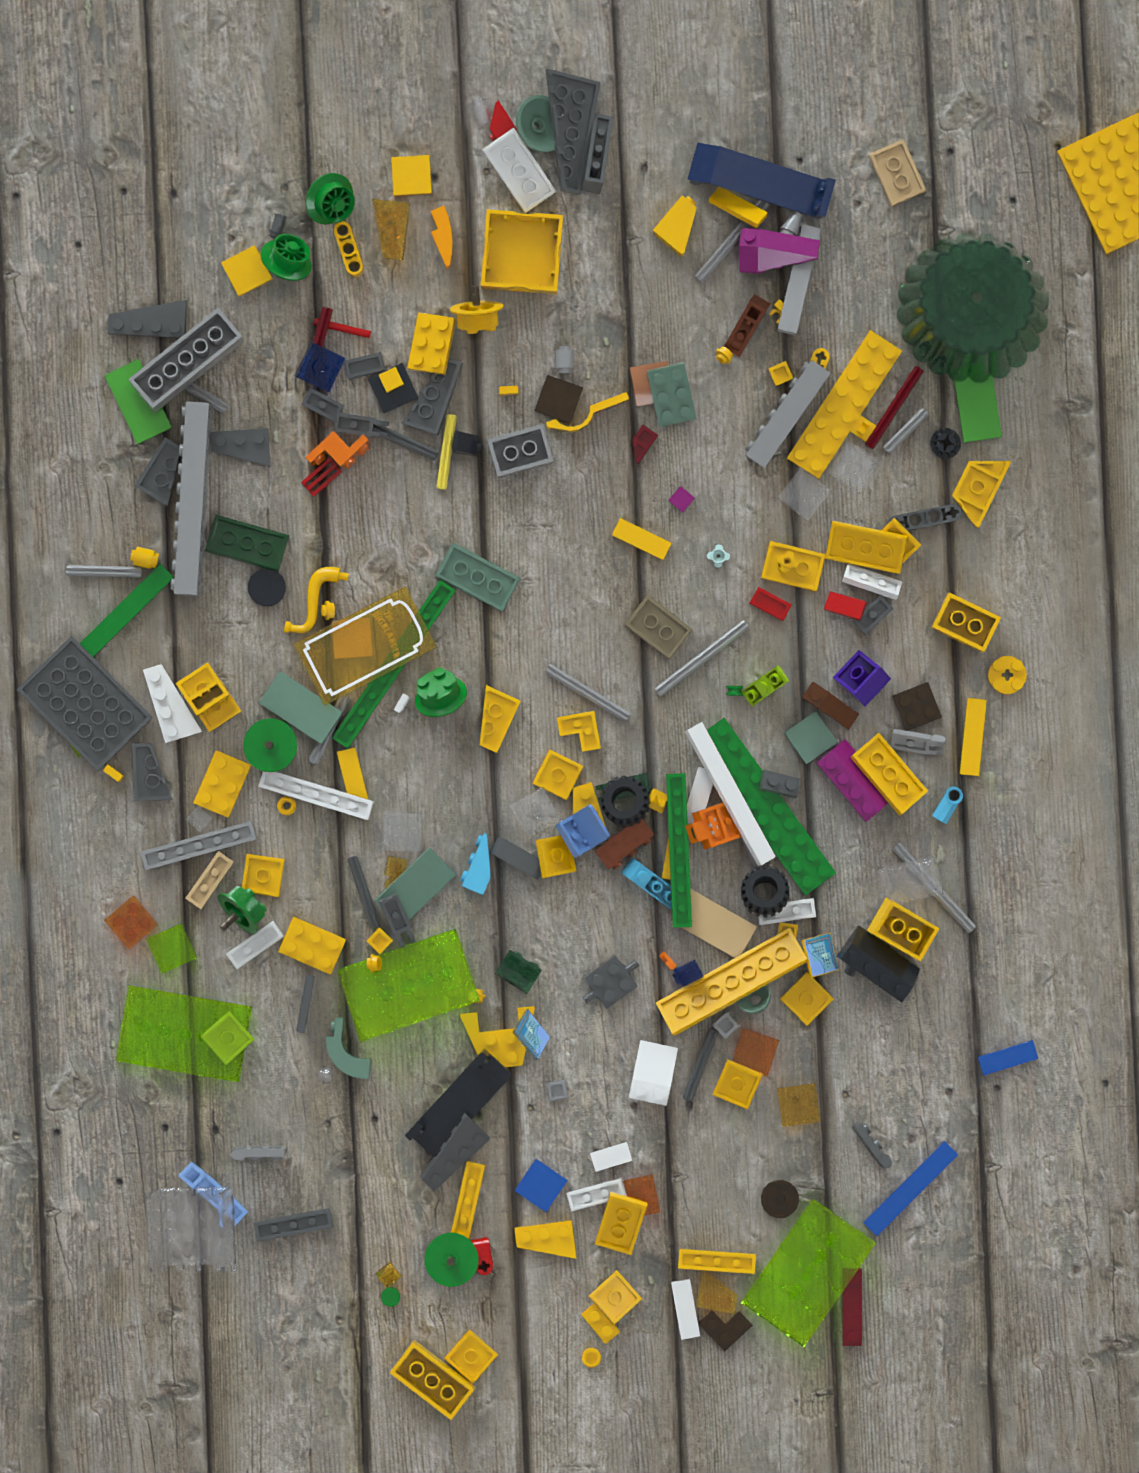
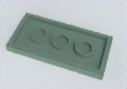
M452 543L435 577L501 612L504 611L521 579L455 543Z
M279 671L259 701L261 705L322 745L343 714L342 711L281 671Z
M429 847L374 901L380 906L378 900L396 893L409 921L456 873Z

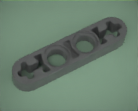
M949 504L895 515L889 519L888 523L893 518L897 519L898 522L904 521L903 517L906 516V523L909 528L905 529L910 531L957 521L961 517L962 511L958 505ZM950 508H953L954 511H958V514L955 515V518H952L951 515L945 516L946 520H942L943 514L940 509H944V513L949 512ZM935 511L939 514L937 522L929 520L928 515L930 512ZM913 515L920 517L921 522L917 526H913L910 523V517Z

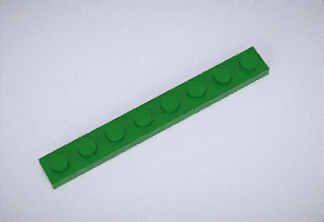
M685 773L666 774L673 928L692 927L689 843L685 827L688 825Z

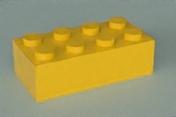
M416 1340L412 1341L390 1371L391 1375L450 1420H452L475 1390V1386Z

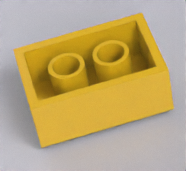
M949 592L935 617L931 629L984 653L1001 617Z
M885 898L867 931L921 962L940 928L896 902Z

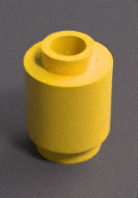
M137 546L136 550L132 549L130 561H133L135 566L151 569V567L156 568L159 553H155V550Z

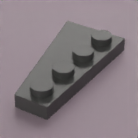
M187 300L109 314L108 334L181 338L185 334Z
M449 358L445 375L433 373L429 383L422 390L420 397L411 407V411L404 418L403 425L439 436L463 365L462 362Z
M466 1113L461 1117L462 1121L452 1130V1135L448 1141L444 1142L440 1147L441 1151L439 1154L433 1157L420 1176L433 1191L442 1185L490 1140L489 1136Z

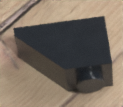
M455 431L453 453L476 457L477 452H481L482 441H479V436Z

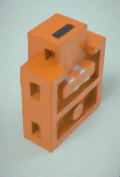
M723 802L692 813L694 823L685 826L691 844L701 841L704 850L742 837Z

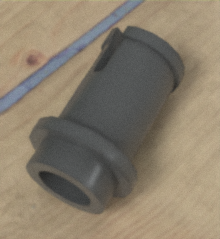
M275 214L272 227L268 231L270 237L276 238L278 235L283 234L282 230L287 219L286 216Z

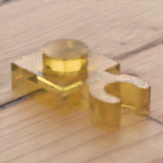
M387 856L384 875L389 876V878L385 880V889L406 870V858Z

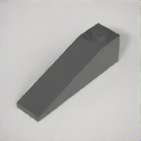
M595 113L581 191L601 193L612 130V116Z

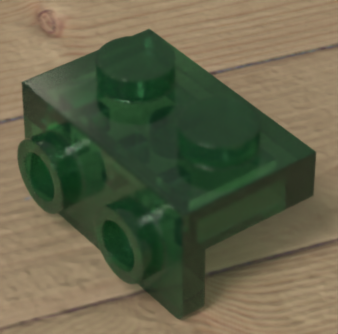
M509 950L495 974L527 994L542 970L536 963L524 959L520 953Z

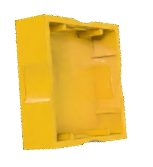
M487 209L481 289L557 294L563 215L521 214L514 211Z

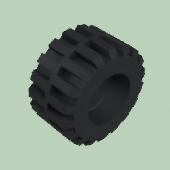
M621 776V778L615 777L613 778L614 781L607 782V787H603V794L600 795V804L606 817L621 827H625V825L631 827L634 823H640V819H644L646 812H649L650 809L649 794L644 785L638 779L635 780L631 776L629 778L626 776ZM625 791L634 793L636 803L632 809L628 811L616 809L614 801L620 793Z
M762 865L757 870L755 868L751 869V873L745 875V879L742 881L741 898L745 908L748 907L750 913L754 912L755 916L758 917L759 915L767 917V915L771 914L772 917L776 915V912L780 913L782 908L786 907L787 900H789V882L785 879L783 872L779 873V869H771V866L768 865L767 868H763ZM760 883H770L776 888L777 893L770 900H761L755 896L754 888Z

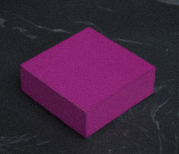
M680 486L668 501L683 513L694 501L695 497Z

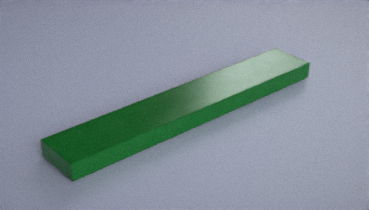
M160 564L79 644L94 658L175 577Z

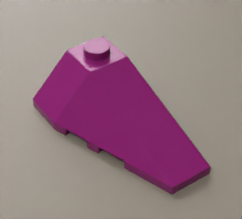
M742 228L739 243L740 273L760 274L764 273L765 270L773 268L780 269L783 268L782 266L790 264L797 265L817 260L820 240L763 229Z

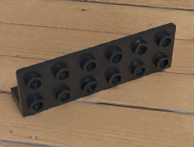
M484 1049L405 1134V1137L410 1141L413 1138L429 1154L436 1157L441 1151L440 1147L442 1144L447 1142L452 1135L451 1132L454 1127L458 1126L462 1121L461 1117L463 1114L466 1113L473 1119L508 1081L512 1073Z

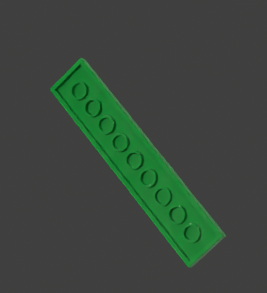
M721 719L707 729L772 851L803 894L807 895L835 875L836 872L783 798L779 794L759 790L762 769L726 719Z

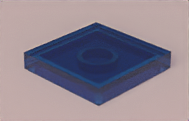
M310 342L295 377L326 392H330L345 358L318 344Z

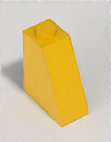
M683 195L652 232L681 257L685 253L697 209L695 206L696 202L689 196L685 198Z

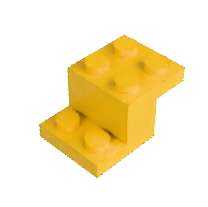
M209 662L176 683L195 714L200 717L209 732H212L242 712Z

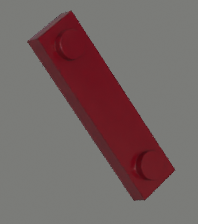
M842 1268V1346H862V1268Z

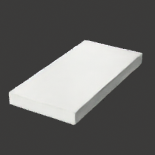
M512 128L482 149L524 213H527L556 193V190L525 143L521 140L515 128Z

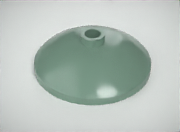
M534 95L527 98L520 104L516 113V128L521 140L529 148L537 152L555 150L549 97L544 95Z

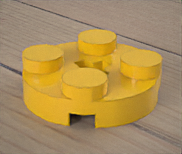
M1002 656L996 659L988 669L990 685L1001 694L1017 692L1023 687L1027 678V672L1022 661L1013 656ZM1006 670L1012 673L1009 681L1002 677V673H1005Z

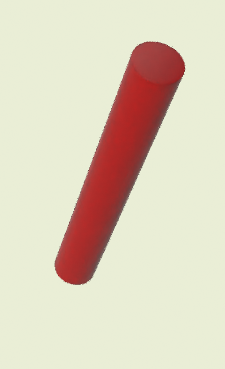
M315 318V321H314V325H315V326H317V324H318V321H319L318 318ZM331 321L329 323L328 329L370 338L371 331Z

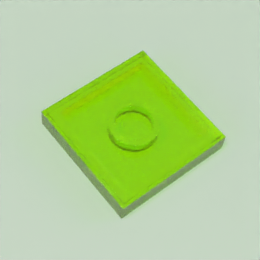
M182 923L146 938L161 974L197 958Z

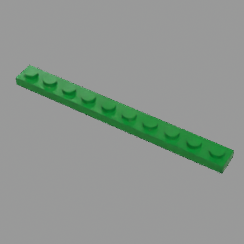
M439 580L415 615L423 638L456 592L455 589ZM414 620L411 621L398 640L396 647L398 649L395 651L391 650L381 667L414 651L413 645L420 642V634ZM399 652V654H397L399 656H396V658L394 659L395 656H393V654ZM411 656L374 675L332 738L347 749L350 747Z

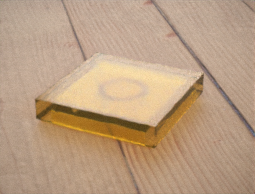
M815 1083L777 1088L783 1127L821 1121Z

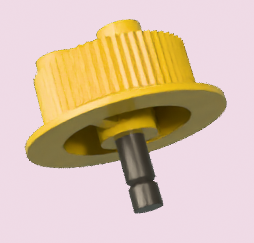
M471 286L472 301L450 307V312L457 315V327L460 330H466L467 334L478 333V330L495 331L496 326H498V311L503 309V304L495 301H480L479 286Z

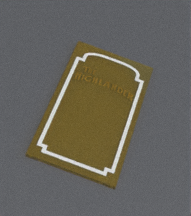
M406 586L294 643V648L297 650L324 705L437 648Z

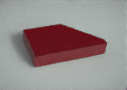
M645 425L641 426L632 439L637 464L641 462L659 436Z

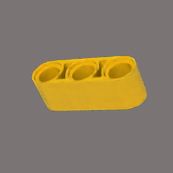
M339 222L334 227V234L346 270L351 277H359L362 275L364 267L351 227L347 222ZM341 227L348 229V233L344 236L338 234V230ZM352 245L354 251L351 254H346L344 252L345 246ZM351 264H359L360 269L357 272L350 271Z

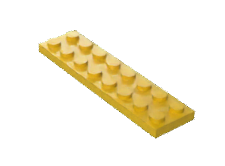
M870 330L787 459L819 479L902 350Z
M788 928L656 1002V1005L673 1036H676L803 965L808 959L791 929Z

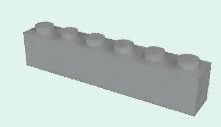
M813 360L810 363L807 361L800 369L802 374L799 379L795 377L788 386L791 388L790 392L787 395L784 393L779 399L778 403L781 405L777 410L772 409L767 417L769 420L767 425H761L756 432V435H758L756 441H750L745 448L747 451L746 456L763 468L766 467L830 375V372Z

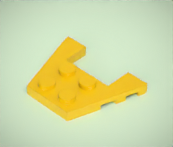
M535 1006L517 1008L519 1024L527 1011L534 1015ZM477 1012L460 1014L477 1055L486 1049L504 1067L523 1065L527 1045L516 1033L517 1028L480 1032Z

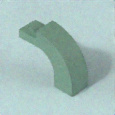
M336 1017L335 1021L331 1022V1033H334V1036H326V1047L332 1062L347 1075L369 1079L371 1059L358 1058L347 1052L342 1040L344 1018Z

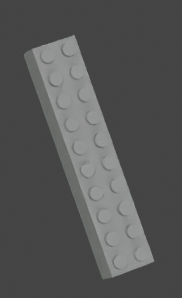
M186 401V406H182V418H184L185 423L181 425L180 433L183 438V444H180L179 448L182 464L178 465V475L181 477V483H177V494L180 496V502H176V513H178L179 518L178 521H175L174 531L177 533V540H174L173 544L176 560L173 559L172 571L175 572V579H171V590L177 596L201 597L212 406L210 403Z

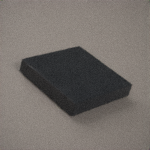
M403 363L394 367H396L404 385L388 393L380 380L379 374L368 378L384 414L418 399Z

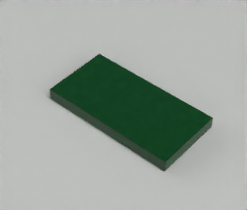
M215 515L205 552L279 572L289 535Z

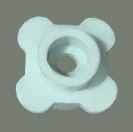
M716 545L712 552H708L707 558L714 562L715 567L719 568L725 560H729L730 554L723 550L722 545Z

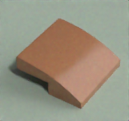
M668 361L630 367L637 407L654 404L647 370L668 366Z

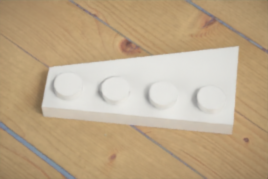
M160 664L144 669L143 672L165 743L201 733V728L163 665Z

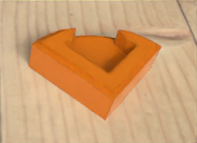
M665 951L659 955L670 970L677 966Z

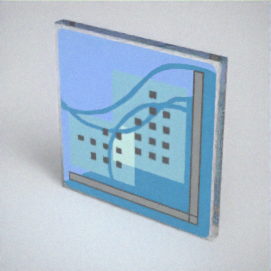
M528 1009L525 1010L513 1031L514 1035L518 1038L517 1041L527 1049L536 1061L540 1058L551 1038Z

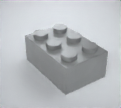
M543 424L487 440L498 479L553 464Z

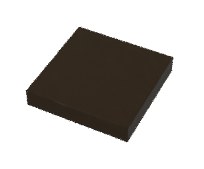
M547 375L534 411L571 424L583 387Z

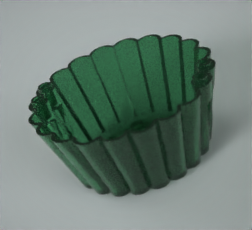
M962 233L956 240L942 238L937 242L935 249L923 250L919 254L918 264H913L906 270L905 279L907 283L903 284L898 290V298L902 305L898 308L896 315L898 321L905 325L902 329L903 340L909 345H914L913 355L915 359L920 362H928L930 371L934 374L944 375L947 373L949 378L956 382H962L969 377L975 383H983L989 379L990 375L1000 379L1008 375L1010 367L1017 368L1023 366L1027 361V352L1035 351L1040 345L1038 333L1043 332L1048 325L1047 316L1043 312L1049 305V299L1046 293L1041 291L1044 285L1042 275L1037 271H1032L1033 262L1031 258L1025 254H1017V249L1013 243L1008 241L998 243L997 239L990 234H983L976 238L971 233ZM979 292L983 300L978 303L973 302L972 294Z

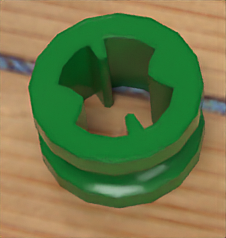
M726 686L728 689L726 696H743L741 692L743 686Z

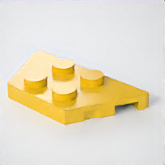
M968 461L952 497L976 528L980 527L1011 461Z

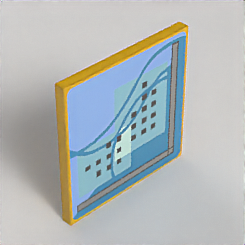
M830 933L802 940L804 953L808 959L807 965L810 978L839 970Z

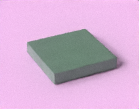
M816 711L784 733L805 764L838 743Z

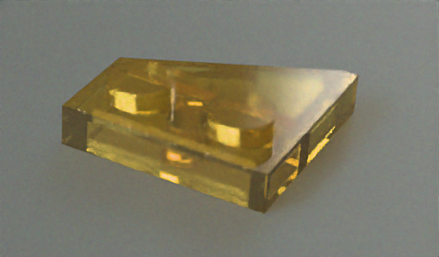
M703 1270L696 1307L734 1315L738 1295L714 1278L709 1272Z

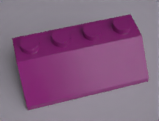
M844 739L816 764L859 816L867 822L886 806L888 802L850 758L856 751Z

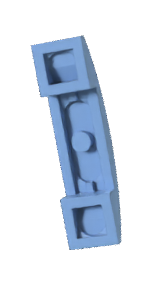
M191 1162L179 1174L183 1181L198 1191L233 1225L236 1226L248 1213V1210L195 1163Z

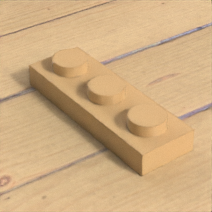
M218 851L185 899L202 909L234 861Z

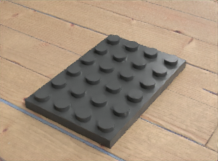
M72 636L16 689L97 771L153 718Z

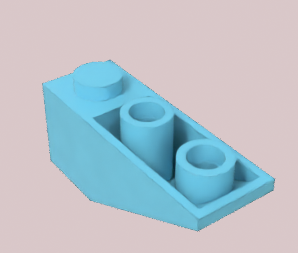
M486 833L483 836L479 835L475 844L478 847L476 854L472 853L468 864H471L468 871L464 870L460 879L463 882V887L484 895L491 878L488 834Z
M632 857L621 873L671 909V886Z

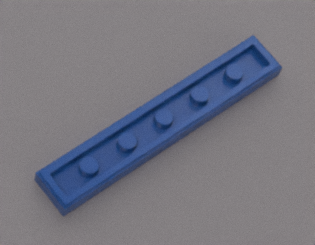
M943 1141L863 1223L878 1236L958 1154Z

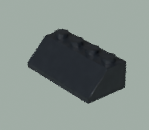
M859 925L837 954L839 959L901 1003L912 990L920 968Z

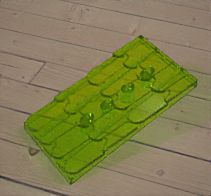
M456 929L377 955L382 960L380 971L371 973L370 969H367V960L345 966L337 971L360 1043L468 1006L480 1000Z
M128 985L115 1061L239 1082L245 1049L225 1065L200 1036L228 1011L248 1031L252 1006Z
M813 1198L741 1301V1304L804 1348L876 1242Z

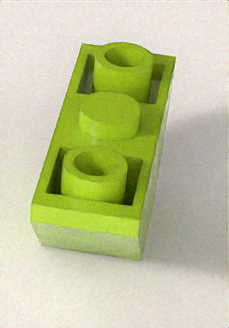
M778 665L741 692L752 707L789 682V679Z

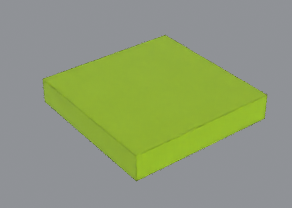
M230 1011L225 1013L200 1036L225 1065L255 1040Z

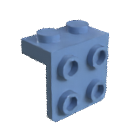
M591 804L555 825L574 858L610 837L607 828Z

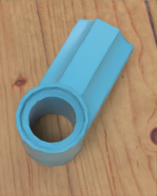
M955 786L947 788L932 816L947 824L956 807L962 801V791ZM952 790H957L959 793V797L955 801L949 799V793Z

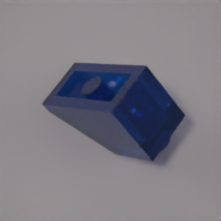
M694 958L673 969L675 974L672 975L677 985L681 983L683 987L704 977Z

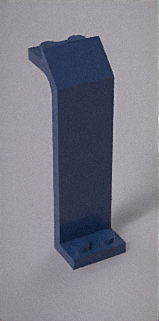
M698 142L687 178L690 180V184L696 186L700 184L713 185L816 219L826 217L836 181L832 178L820 179L731 149Z

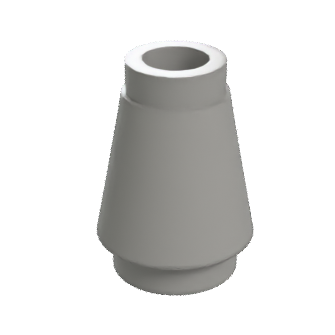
M793 211L780 228V233L797 236L803 215Z

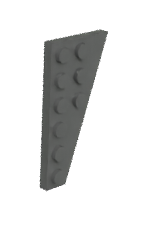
M546 69L560 191L580 195L600 82Z

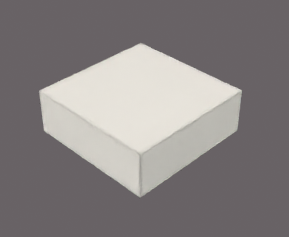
M403 693L394 710L402 713L410 697Z

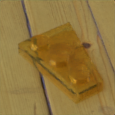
M372 199L383 258L403 260L411 204L408 202Z

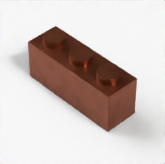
M640 819V823H634L631 827H625L595 850V853L608 869L612 867L615 870L623 864L621 860L624 857L628 856V858H631L638 852L637 847L641 844L645 847L653 841L652 836L654 833L645 821Z

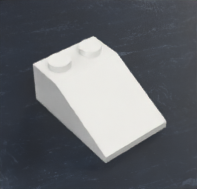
M640 1040L629 1098L667 1106L678 1048Z

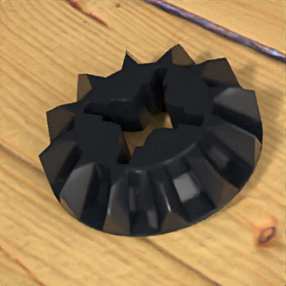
M941 428L932 435L930 446L936 456L948 459L959 452L961 438L956 431L950 428ZM948 435V442L954 445L947 446L945 451H943V444L938 441H944Z

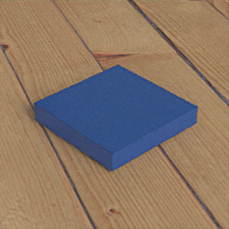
M535 1159L514 1191L547 1212L568 1180L538 1159Z

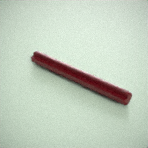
M915 366L871 433L865 443L868 448H875L923 374V370L920 367Z

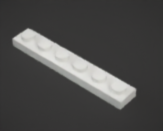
M263 771L259 783L261 788L369 820L374 801L280 772Z

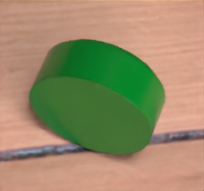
M395 1287L385 1288L381 1294L383 1304L388 1307L397 1305L400 1301L398 1289Z

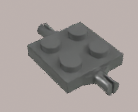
M614 955L587 974L584 978L590 985L591 992L582 997L586 1004L596 997L607 1009L638 987L630 973L639 966L637 961L634 960L625 966Z

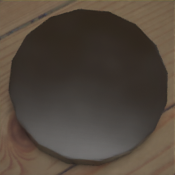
M774 1180L764 1187L761 1194V1204L770 1216L786 1218L797 1209L799 1194L795 1186L790 1182Z

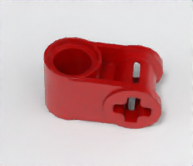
M483 1237L471 1240L478 1253L477 1272L481 1275L490 1274L493 1269V1260L489 1238ZM482 1261H485L486 1264H490V1266L487 1268V1271H484L483 1268L479 1267L480 1265H482Z

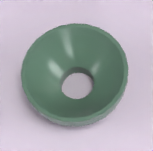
M765 985L738 1000L737 1004L746 1013H760L770 1003V990ZM754 995L761 997L760 1002L756 1005L750 1003V999Z

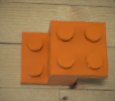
M333 431L306 456V459L312 466L315 464L319 466L326 459L325 455L328 454L342 470L345 467L349 469L356 462L355 458L359 454L363 456L370 449L369 445L371 443L363 434L354 444L348 447Z

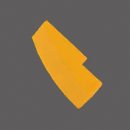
M443 205L430 211L437 227L431 234L446 269H449L452 261L453 240L449 217Z

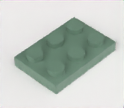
M684 362L647 370L659 427L697 419Z

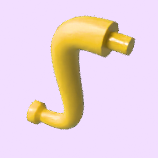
M323 567L315 571L309 580L307 589V620L303 625H292L291 622L286 621L284 633H306L310 631L317 620L319 592L322 583L325 581L338 583L339 579L348 581L349 573L341 572L339 567Z

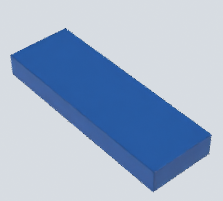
M1033 1040L977 1057L983 1076L1039 1059Z

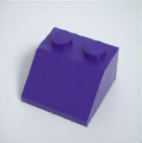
M860 650L833 677L863 706H866L891 680L878 664Z

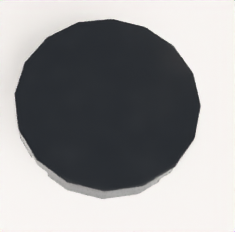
M261 569L250 577L248 592L255 603L264 607L273 606L284 598L286 583L279 572Z

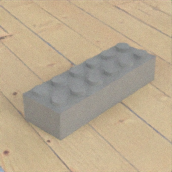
M217 308L128 380L150 409L156 413L244 342L243 337L221 310Z

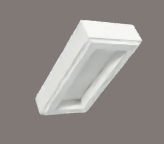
M627 1142L590 1153L596 1172L632 1161Z

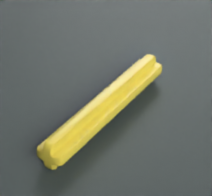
M447 414L436 486L437 489L446 490L457 420L456 415Z

